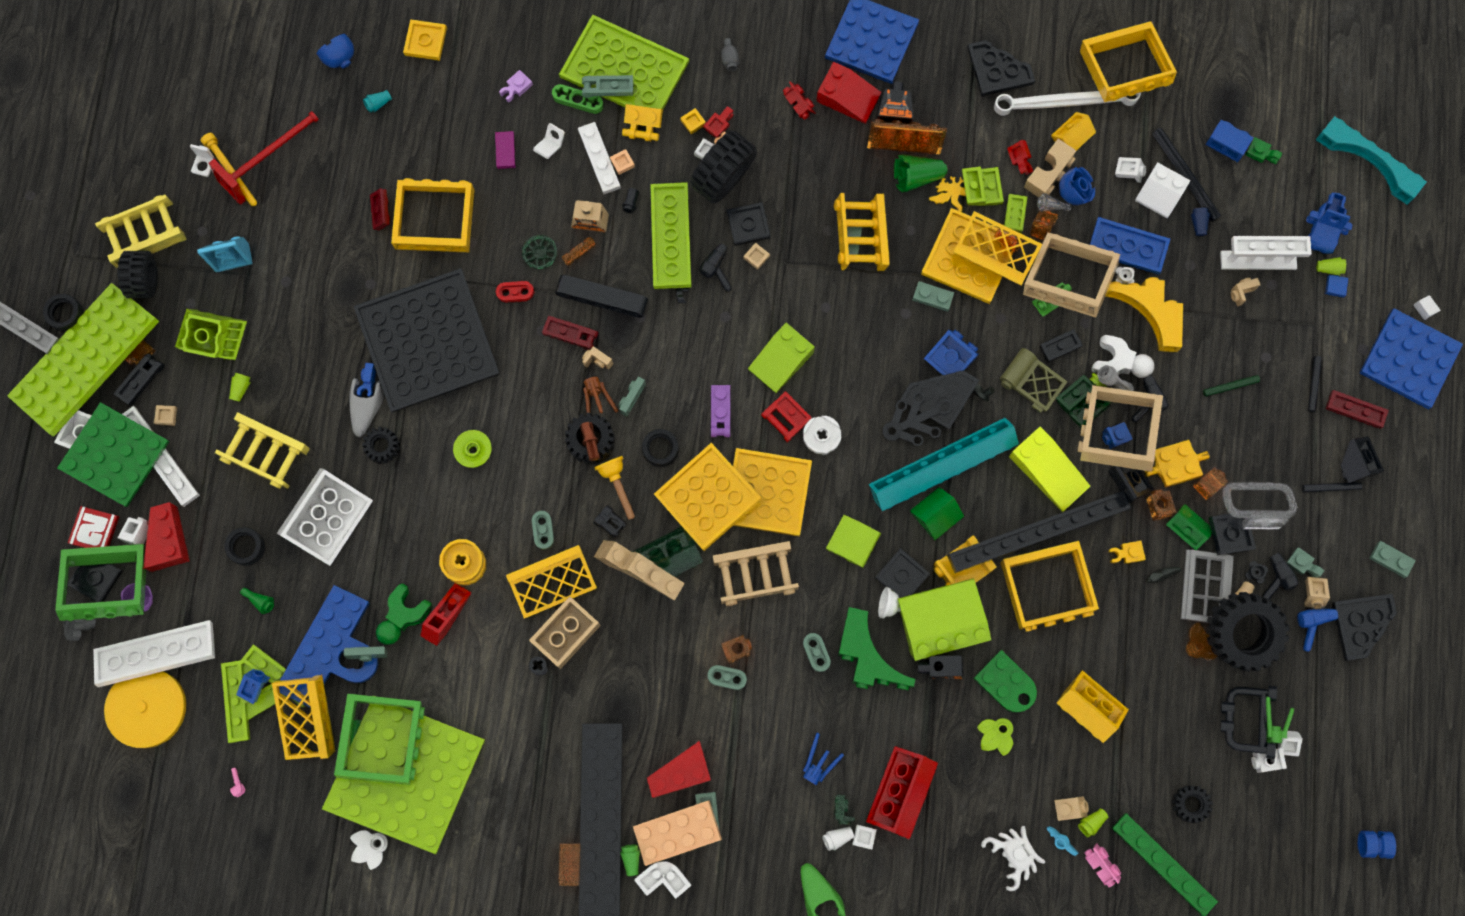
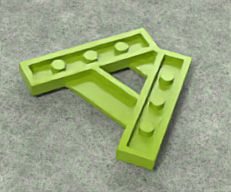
M252 645L240 661L221 664L228 743L250 740L249 720L275 705L272 682L280 681L286 670L285 667L256 645ZM252 669L264 672L265 675L270 677L269 682L271 683L261 690L259 698L254 704L236 695L244 674Z

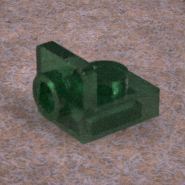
M836 795L834 819L839 820L838 824L850 825L851 821H856V817L844 816V812H848V800H845V795Z

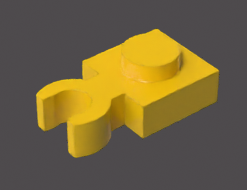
M1142 541L1121 544L1122 550L1118 548L1108 550V553L1114 552L1117 554L1116 559L1110 560L1111 563H1117L1121 559H1124L1125 564L1146 560Z

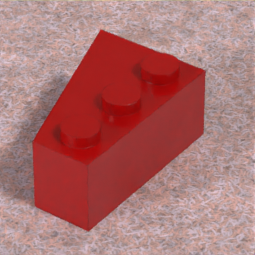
M700 741L647 777L652 798L711 781Z

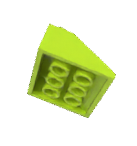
M974 578L898 598L909 651L915 661L991 640L988 622Z

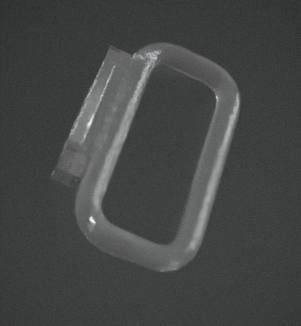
M1231 482L1225 485L1222 491L1227 511L1234 517L1245 518L1242 521L1243 529H1280L1288 522V518L1293 517L1297 512L1295 495L1292 489L1283 483ZM1231 490L1283 491L1287 496L1289 510H1237L1233 506Z

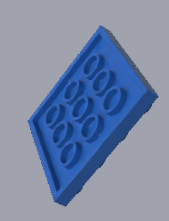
M850 0L825 54V59L892 84L918 26L919 19L869 0Z
M1393 308L1359 373L1429 410L1432 408L1463 344Z

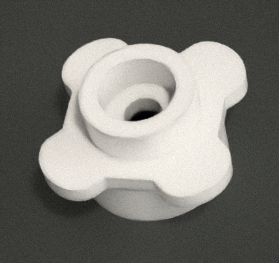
M1118 267L1116 269V282L1121 284L1134 283V269L1131 267Z

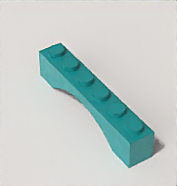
M1335 116L1316 139V141L1330 151L1350 152L1372 163L1386 179L1391 194L1406 205L1417 196L1427 183L1419 174L1408 169L1405 164L1398 162L1391 154L1377 147L1374 142L1367 140L1360 132L1353 130L1343 120Z

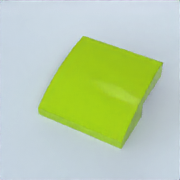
M980 166L962 169L967 205L988 206L1003 204L1004 200L998 167L981 169Z
M843 515L826 549L845 558L846 561L863 568L881 533Z

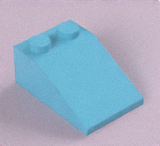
M233 237L224 242L215 241L211 245L197 250L198 254L215 272L253 264L249 243L244 237Z

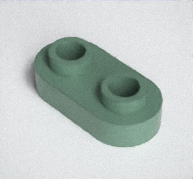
M538 511L532 517L534 542L539 549L548 550L554 544L552 519L547 512ZM540 519H545V524L540 525ZM544 537L548 538V542L545 544L541 543Z
M808 634L804 638L803 647L811 667L817 672H824L829 668L831 662L824 642L818 634ZM814 640L817 644L816 647H811L809 642ZM818 659H822L824 661V664L822 666H819L817 664Z
M715 665L708 671V680L715 686L740 690L745 687L747 682L746 675L741 670ZM716 672L721 673L720 679L714 678ZM734 677L741 679L739 684L733 682Z

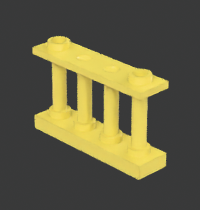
M166 195L156 196L151 201L114 216L105 217L95 223L99 230L108 234L114 252L107 256L110 263L118 268L119 258L123 251H150L153 254L187 240L184 232L179 227L173 226L166 208L173 205V203ZM160 211L167 229L158 235L149 214ZM142 218L149 235L148 239L139 242L132 225V221ZM122 225L125 226L131 241V245L124 249H121L114 231L115 228Z
M237 412L234 420L239 423V429L225 453L216 450L215 453L220 456L219 460L228 465L232 462L271 481L270 485L278 489L281 487L288 489L289 485L283 481L296 455L300 453L307 455L310 448ZM252 429L256 431V436L243 460L240 461L232 457L246 431ZM269 437L273 439L271 441L273 444L259 469L250 466L249 463L262 440ZM286 445L289 447V453L276 477L267 474L266 471L279 447Z

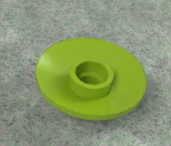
M477 430L463 432L456 438L453 445V453L456 460L468 468L483 465L489 459L492 451L489 438ZM477 448L476 453H470V450Z

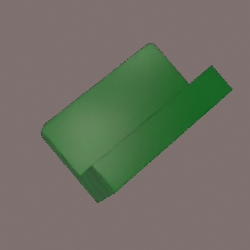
M1186 504L1166 524L1194 550H1197L1212 534L1211 526Z

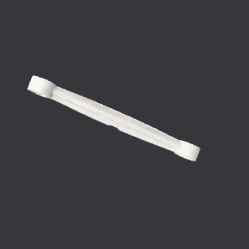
M1099 91L1013 99L1008 94H1001L995 101L994 110L997 114L1005 116L1012 109L1068 107L1121 101L1127 106H1132L1137 103L1141 92L1135 94L1136 99L1122 97L1116 101L1108 102L1103 101ZM1006 101L1009 103L1010 108L1002 109L998 106V102Z

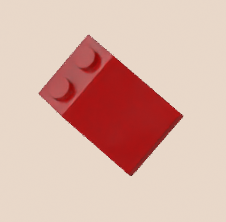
M833 62L817 92V102L866 124L882 92L851 69Z

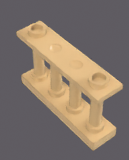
M790 541L713 555L714 566L721 568L726 597L721 598V604L726 603V606H733L738 604L737 601L778 593H784V595L794 594L795 590H798L799 585L798 583H791L786 558L787 552H791ZM776 555L779 558L784 586L772 588L767 563L768 556ZM757 558V561L760 562L764 590L753 591L748 567L750 559ZM738 562L740 564L745 593L734 595L729 572L730 563Z

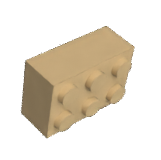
M569 597L529 641L561 669L601 625L574 599Z

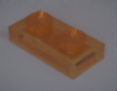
M560 844L559 886H579L580 844Z

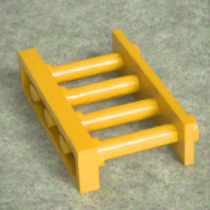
M840 193L834 201V210L837 211L840 249L838 263L841 264V270H845L850 262H874V264H877V271H885L890 264L884 194H876L870 202H845L844 193ZM846 209L870 210L873 213L872 220L846 219ZM847 227H871L874 229V236L848 237ZM848 244L873 245L876 253L874 255H849Z

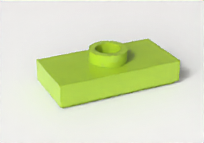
M1008 195L1004 226L1018 233L1023 232L1027 196Z

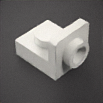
M1119 157L1115 172L1116 177L1135 178L1137 183H1141L1142 177L1146 174V166L1141 158Z

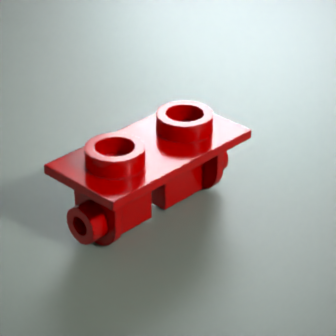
M789 82L791 87H786L783 90L784 97H786L791 105L796 101L798 102L793 108L799 117L805 120L809 117V112L816 114L813 109L815 105L809 98L806 99L803 96L804 90L798 83L795 85Z

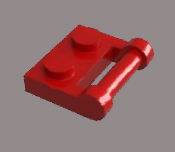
M786 391L761 414L765 420L767 419L784 436L783 439L787 443L812 419ZM776 410L793 429L789 431L772 413Z

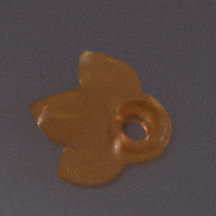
M1200 622L1195 623L1189 630L1190 641L1186 645V651L1193 658L1202 657L1205 660H1214L1217 655L1212 652V646L1207 642V637H1210V635L1204 631Z

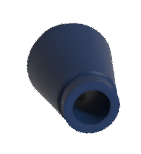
M1208 208L1193 209L1191 218L1195 235L1205 236L1207 235L1210 216Z

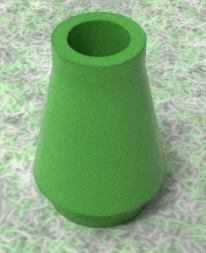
M638 845L622 846L620 854L626 875H638L640 856Z

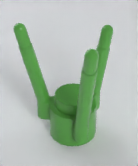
M1266 697L1267 742L1282 743V738H1287V731L1293 717L1294 708L1290 709L1283 731H1281L1280 726H1272L1270 697Z

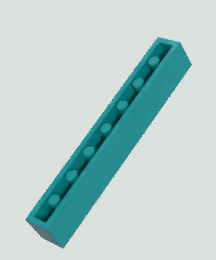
M1003 418L870 483L869 487L875 503L884 511L937 484L943 483L955 475H959L967 469L994 458L1004 451L1010 450L1019 444L1015 428L1006 418Z

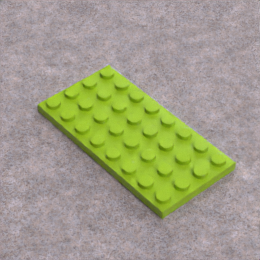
M111 283L78 318L77 323L65 332L58 342L52 346L51 351L42 357L7 396L54 437L159 321L133 299L125 298L121 290Z

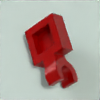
M727 106L720 116L714 113L704 124V129L715 138H719L721 133L725 132L729 127L727 121L734 116L733 110Z
M1021 140L1007 148L1012 164L1018 165L1021 174L1025 173L1028 175L1033 172L1031 164L1027 161L1031 158V154L1025 140Z

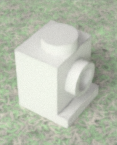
M128 517L118 539L127 545L144 544L147 539L149 522L140 517L137 519Z
M1282 748L1276 749L1275 759H1270L1271 764L1267 763L1266 754L1252 753L1251 761L1257 773L1287 768Z

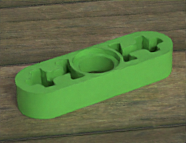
M562 84L556 85L552 89L553 99L557 103L593 114H598L603 110V100L600 96H592L588 98V102L583 97L580 103H575L573 98L577 95L582 96V90ZM563 91L564 95L558 97L557 93ZM595 101H597V102H598V105H595V107H592V104H594Z

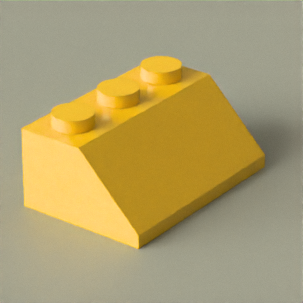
M1083 670L1057 701V704L1063 711L1069 713L1080 725H1083L1095 738L1103 743L1118 730L1129 710Z

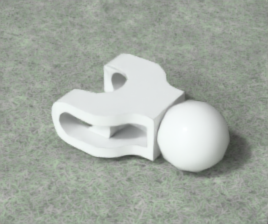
M1110 335L1101 337L1100 346L1111 352L1113 359L1108 362L1096 361L1092 365L1093 373L1097 374L1099 369L1105 365L1114 367L1118 375L1122 373L1129 375L1131 371L1136 377L1145 378L1153 373L1154 362L1150 356L1146 354L1136 356V352L1130 350L1127 343L1121 338Z

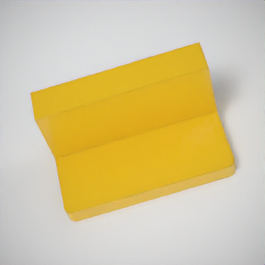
M1076 112L1051 137L1053 141L1056 142L1057 139H1060L1077 151L1096 133V130L1089 115Z

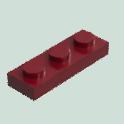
M1335 390L1331 391L1325 408L1379 429L1384 427L1389 411Z

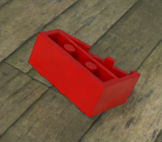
M170 502L151 507L143 569L154 572L189 562L178 507Z

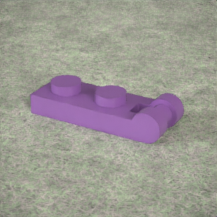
M711 385V437H730V385ZM717 424H724V428H717Z

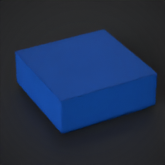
M1329 275L1327 277L1325 294L1344 298L1347 293L1348 278Z

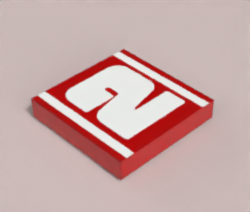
M80 506L68 543L83 548L109 546L119 516Z

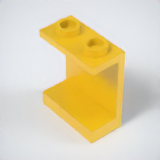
M973 535L972 537L967 539L965 543L960 545L952 552L969 547L979 542ZM947 555L933 564L939 578L943 577L947 584L945 586L973 578L976 583L997 568L991 560L954 573Z

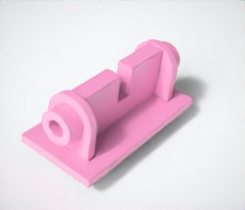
M1096 843L1093 847L1094 851L1090 848L1084 852L1086 855L1085 859L1093 869L1099 866L1102 868L1096 874L1104 885L1111 887L1115 884L1114 880L1117 884L1120 882L1121 871L1116 864L1112 865L1108 859L1109 855L1103 847H1099Z

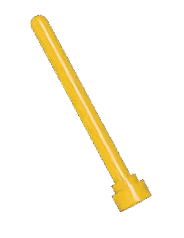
M213 133L205 134L200 140L201 143L212 150L228 173L232 174L235 172L217 146L218 140ZM238 178L236 181L244 197L251 206H256V199L241 178Z

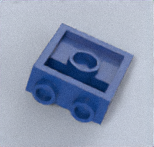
M955 329L954 331L948 330L924 359L942 375L967 369L979 354L976 352L978 348L971 342L965 343L962 340L964 336Z

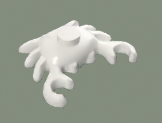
M1025 826L1021 827V837L1016 831L1009 829L1013 838L1007 834L999 833V837L1006 839V841L1003 842L993 837H987L981 843L982 848H984L988 842H991L993 844L992 853L1003 848L1002 856L1006 857L1009 861V867L1015 868L1013 873L1006 876L1007 879H1013L1015 882L1012 887H1006L1008 891H1015L1019 888L1023 871L1024 880L1029 879V867H1031L1034 873H1037L1034 859L1041 864L1045 863L1044 859L1036 854L1028 841Z

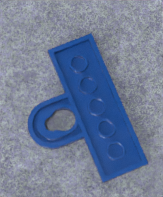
M334 585L280 681L312 678L315 675H322L325 685L331 673L351 683H363L371 679L377 671L378 658H372V661L364 662L363 667L360 669H347L340 664V656L345 648L370 647L351 637L370 603ZM299 684L296 688L304 696L308 692L307 684ZM279 686L280 693L287 697L290 690L285 686ZM294 693L290 697V699L300 703L302 701ZM306 702L303 703V705L311 708Z

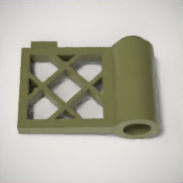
M1025 348L1020 349L1000 377L1001 385L1005 389L1016 390L1032 402L1031 407L1039 413L1042 411L1047 412L1067 384L1065 379L1039 361L1031 351ZM1037 366L1043 370L1044 377L1035 378L1034 370ZM1049 379H1056L1061 384L1057 389L1050 390ZM1045 380L1047 390L1037 391L1036 381ZM1026 382H1032L1034 392L1027 393L1022 389V386ZM1047 393L1048 402L1046 405L1039 402L1038 394Z

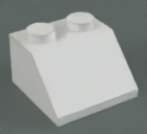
M1157 162L1135 201L1168 218L1191 180Z

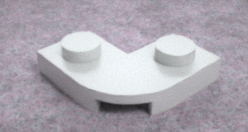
M664 861L651 865L634 879L646 896L663 883L676 899L691 886L678 867Z

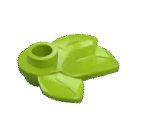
M1000 718L996 721L986 719L978 725L977 729L984 734L981 740L982 750L991 751L998 748L1003 756L1010 752L1013 746L1011 737L1013 724L1010 720L1006 718ZM1001 725H1005L1007 727V730L1005 732H1001L999 730V727Z

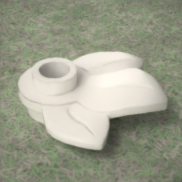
M366 830L354 833L350 839L357 847L352 854L351 861L356 863L367 862L370 870L378 867L383 860V852L388 846L386 836L381 833L371 834ZM377 839L381 841L380 847L375 846Z

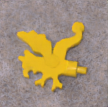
M951 176L952 183L948 184V182H944L946 179L943 178L939 185L936 186L937 192L942 193L929 197V200L935 202V204H944V202H948L951 198L952 205L962 212V206L958 202L959 195L966 197L965 188L960 186L964 181L960 177L959 182L956 183L955 177L952 178Z

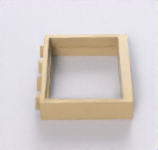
M1047 233L1025 282L1023 295L1096 318L1118 267L1120 254L1098 248L1094 245L1081 243L1077 240L1068 239L1058 234ZM1048 248L1109 266L1096 299L1035 281Z
M1092 385L1091 393L1087 392L1086 404H1089V409L1085 408L1083 420H1087L1086 425H1082L1080 436L1084 437L1083 442L1079 441L1078 452H1082L1080 461L1152 472L1163 395ZM1096 400L1152 408L1146 456L1089 447Z

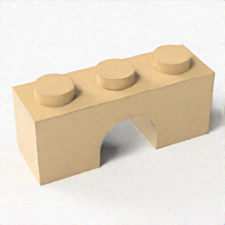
M1057 139L1044 159L1052 165L1053 170L1044 171L1037 166L1027 179L1024 188L1040 199H1043L1045 195L1049 196L1055 188L1053 184L1056 180L1060 182V179L1065 174L1064 169L1066 167L1070 168L1076 160L1074 158L1076 150L1060 139Z

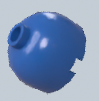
M341 34L331 39V43L327 46L324 44L316 53L319 59L329 68L341 67L344 69L351 64L350 60L354 55V47L350 38L346 34Z
M1075 167L1067 171L1060 179L1059 193L1066 202L1078 206L1090 202L1095 197V187L1092 188L1091 185L1093 179L1086 169Z

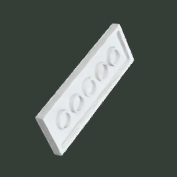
M208 620L94 649V684L97 687H102L215 658L213 623Z

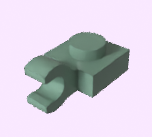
M1299 547L1295 549L1287 560L1288 565L1301 575L1307 572L1312 577L1318 578L1324 572L1321 567L1312 564L1315 558Z

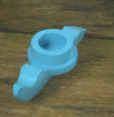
M1047 827L1050 836L1055 838V846L1058 849H1066L1074 856L1079 853L1070 844L1069 838L1066 835L1060 834L1053 827Z

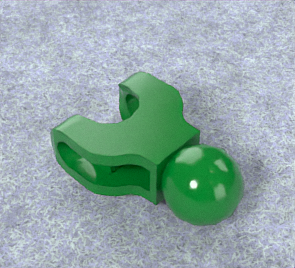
M399 584L388 597L389 612L385 617L387 620L378 625L376 629L377 640L384 645H391L397 642L400 638L401 630L404 632L407 627L419 625L426 619L432 610V603L428 600H423L415 608L405 607L404 601L409 594V589L407 585Z

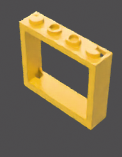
M1151 21L1082 40L1080 53L1104 102L1116 101L1122 97L1133 96L1137 93L1151 91L1162 86L1166 87L1174 82L1177 71ZM1146 40L1162 73L1109 87L1093 54Z
M410 178L397 180L391 242L395 250L469 253L474 202L472 183L464 180L459 182H451L449 180L438 182L430 179L414 181ZM404 192L465 193L461 239L400 236Z
M1079 541L1006 558L1000 562L1019 630L1033 631L1037 629L1038 625L1042 624L1045 627L1056 625V621L1062 619L1064 623L1075 620V616L1082 615L1083 618L1090 617L1099 609ZM1072 553L1087 607L1025 622L1010 568Z

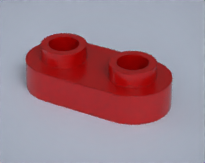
M527 281L504 282L497 286L496 295L501 302L505 303L529 301L534 296V289ZM527 290L528 293L523 295L522 291ZM508 291L509 295L504 296L503 293Z

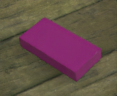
M514 131L495 132L497 169L516 168Z

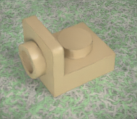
M594 346L591 350H587L582 357L583 365L586 368L589 367L593 360L602 369L606 367L609 370L613 365L612 359Z
M1307 577L1305 580L1307 598L1304 606L1313 609H1324L1330 599L1328 580Z

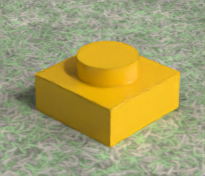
M696 108L680 118L690 134L701 129L706 123Z

